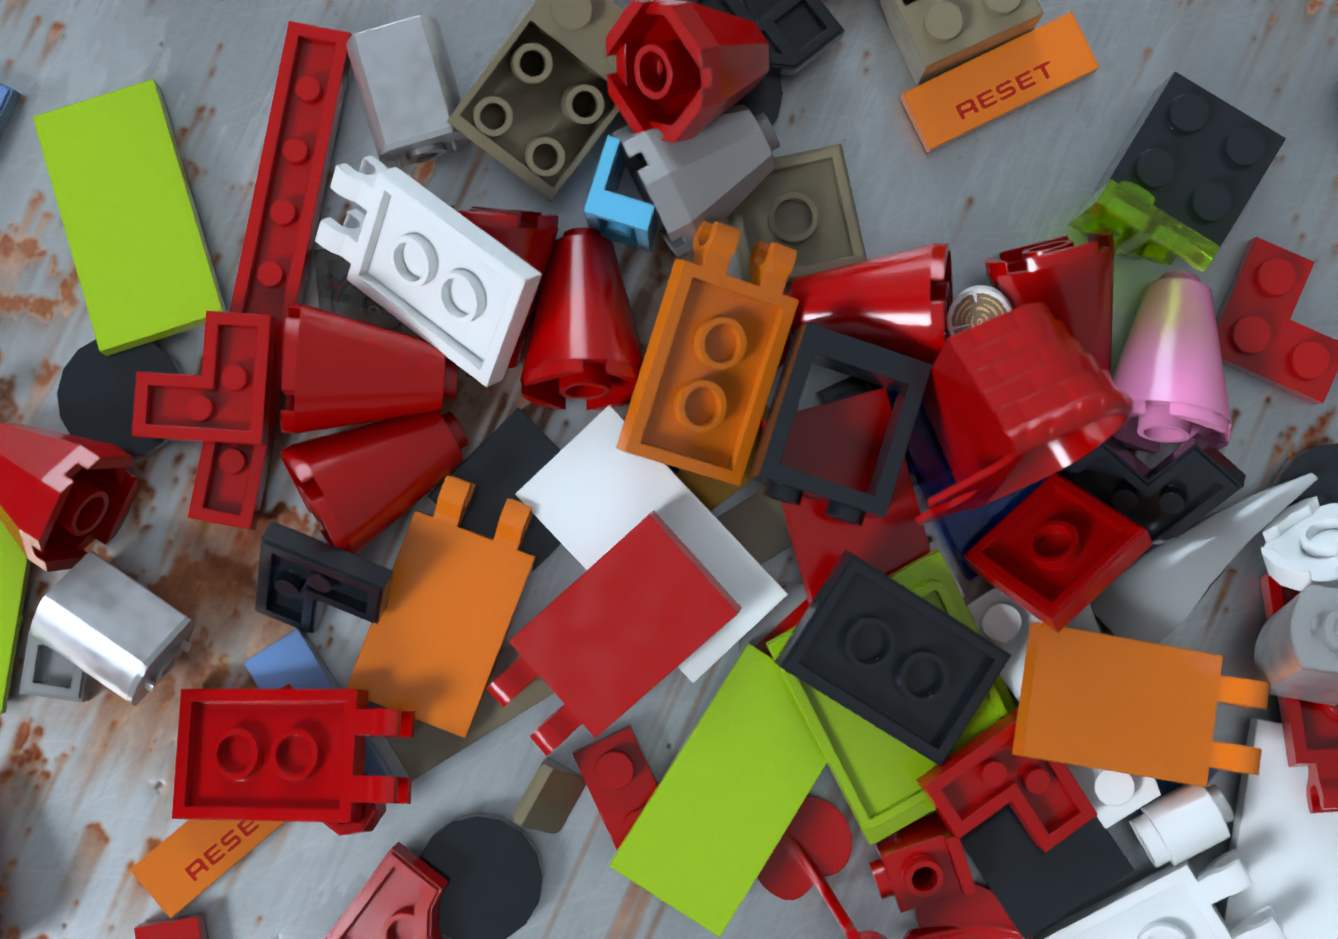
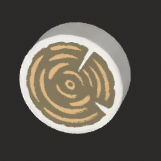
M977 285L963 290L953 300L947 315L950 336L1012 311L1009 300L1001 291L991 286Z

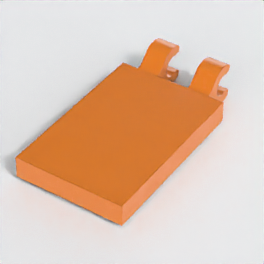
M703 220L697 233L694 235L693 263L680 259H675L616 449L740 486L799 302L798 299L783 295L787 279L796 261L797 250L775 242L768 244L757 240L749 261L751 276L749 283L726 275L730 260L739 242L740 230L714 221V224Z
M447 475L438 496L434 515L432 516L419 510L414 511L392 568L394 572L387 608L378 624L371 623L346 689L367 690L368 701L388 709L415 711V719L466 738L472 728L486 687L492 676L537 559L536 555L520 550L534 514L531 512L532 507L525 505L523 502L508 498L502 510L494 539L463 528L461 523L473 497L476 484Z
M1030 623L1012 755L1207 787L1209 768L1259 775L1262 749L1213 741L1217 703L1241 708L1267 709L1270 683L1222 676V655L1064 627L1057 633L1045 623Z

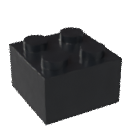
M1175 71L1153 92L1091 196L1196 260H1199L1222 246L1286 138Z

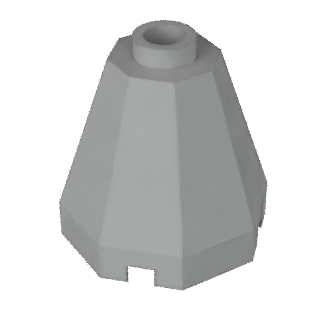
M745 105L732 106L693 139L676 143L662 141L664 135L658 128L634 133L630 126L627 125L613 132L614 137L621 140L624 163L643 202L655 205L656 218L660 217L665 227L659 231L676 257L693 250L694 235L697 233L703 220L714 224V221L722 223L776 167L772 151L780 147L777 135L767 116L763 112L753 116L750 109Z

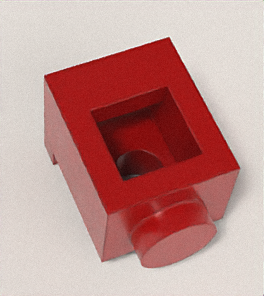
M938 813L922 817L875 843L879 859L868 862L881 899L893 896L900 913L959 892H963L965 897L977 893L960 838H956L948 830Z

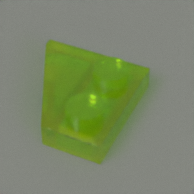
M1110 179L1080 205L1068 224L1085 236H1087L1086 232L1092 231L1112 232L1115 254L1121 258L1138 261L1145 259L1153 263L1171 266L1176 256H1179L1194 269L1205 271L1220 249V246L1155 207L1153 205L1155 198L1148 191L1128 181H1121L1118 184Z

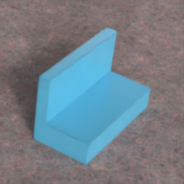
M608 135L584 208L588 227L598 230L601 233V237L650 252L658 229L655 205L617 194L625 164L621 140Z

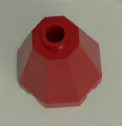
M678 0L630 1L605 38L606 57L616 55L617 69L616 73L607 74L609 96L634 133L658 128L664 135L662 141L676 143L693 139L751 92L769 71V42L755 22L692 2Z
M0 423V520L30 561L47 572L72 569L88 553L84 549L93 540L97 539L106 544L118 533L139 488L137 477L126 469L134 467L133 457L111 443L18 423Z

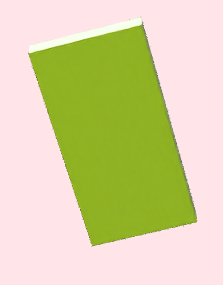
M154 79L147 80L33 116L99 351L109 356L205 325L206 311L227 312L161 89Z
M749 643L743 648L608 864L609 867L719 938L827 764L777 664L774 663L775 660Z

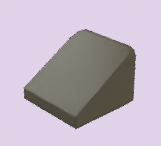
M550 757L547 760L544 759L512 815L514 818L513 822L529 829L551 834L558 833L564 826L586 786L583 776Z

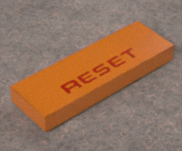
M1071 11L902 93L900 100L928 154L1095 73L1100 67Z
M189 819L134 865L130 871L171 919L286 821Z

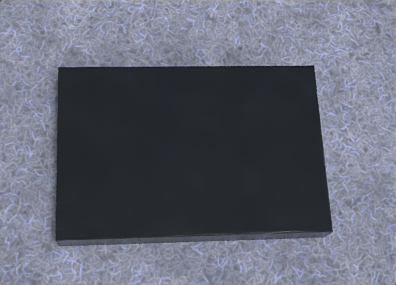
M845 549L774 663L937 765L942 766L1008 662L1011 654Z

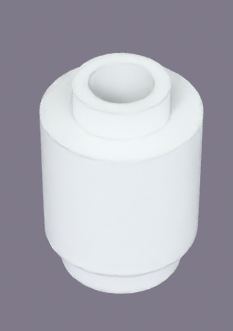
M1184 784L1140 808L1142 815L1129 822L1152 864L1158 868L1169 861L1173 866H1176L1230 837L1226 824L1234 820L1235 817L1227 800L1215 784L1207 788Z

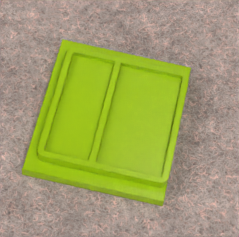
M935 549L888 575L980 634L939 550ZM797 626L766 642L774 660H776ZM778 666L857 823L871 846L935 810L916 779L935 767L936 763ZM1000 674L948 757L1016 709Z

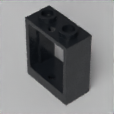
M806 322L794 331L748 479L764 483L762 495L783 503L800 506L802 497L825 503L827 506L824 515L844 523L862 526L865 517L870 519L886 517L933 364ZM812 363L898 392L867 493L780 465Z

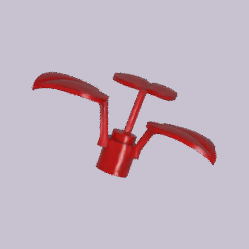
M808 794L757 876V879L771 894L783 900L798 899L806 894L815 884L847 939H887L883 934L876 931L865 930L858 932L824 878L838 873L847 864L852 851V834L845 817L834 805L820 797ZM974 882L977 890L975 894L965 897L963 892H959L914 908L915 918L920 928L908 930L903 939H1022V937L991 890Z

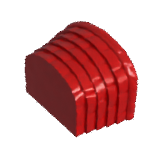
M1033 302L1018 307L947 338L931 368L921 402L935 430L934 434L944 451L943 454L957 484L928 499L927 504L932 509L918 515L915 521L918 525H922L965 509L973 511L1059 472L1092 452L1110 439L1129 420L1133 411L1132 399L1128 394L1117 389L1107 370H1100L1093 355L1085 353L1079 340L1076 337H1070L1062 320L1054 319L1047 304Z

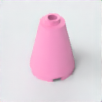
M1184 271L1166 272L1161 275L1160 279L1150 282L1145 289L1112 378L1117 389L1128 394L1133 401V411L1129 420L1113 435L1125 447L1144 452L1159 453L1160 442L1182 443L1183 445L1196 433L1202 435L1217 450L1228 446L1232 422L1212 291L1207 285L1201 283L1199 277L1195 274Z

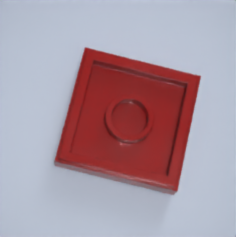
M1059 473L1050 475L964 555V558L972 571L1059 633L1153 543L1145 528Z

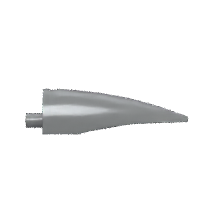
M1308 473L1260 491L1211 514L1192 525L1174 540L1152 549L1134 561L1090 603L1097 623L1107 635L1159 644L1189 617L1195 606L1245 545L1318 478L1313 473Z

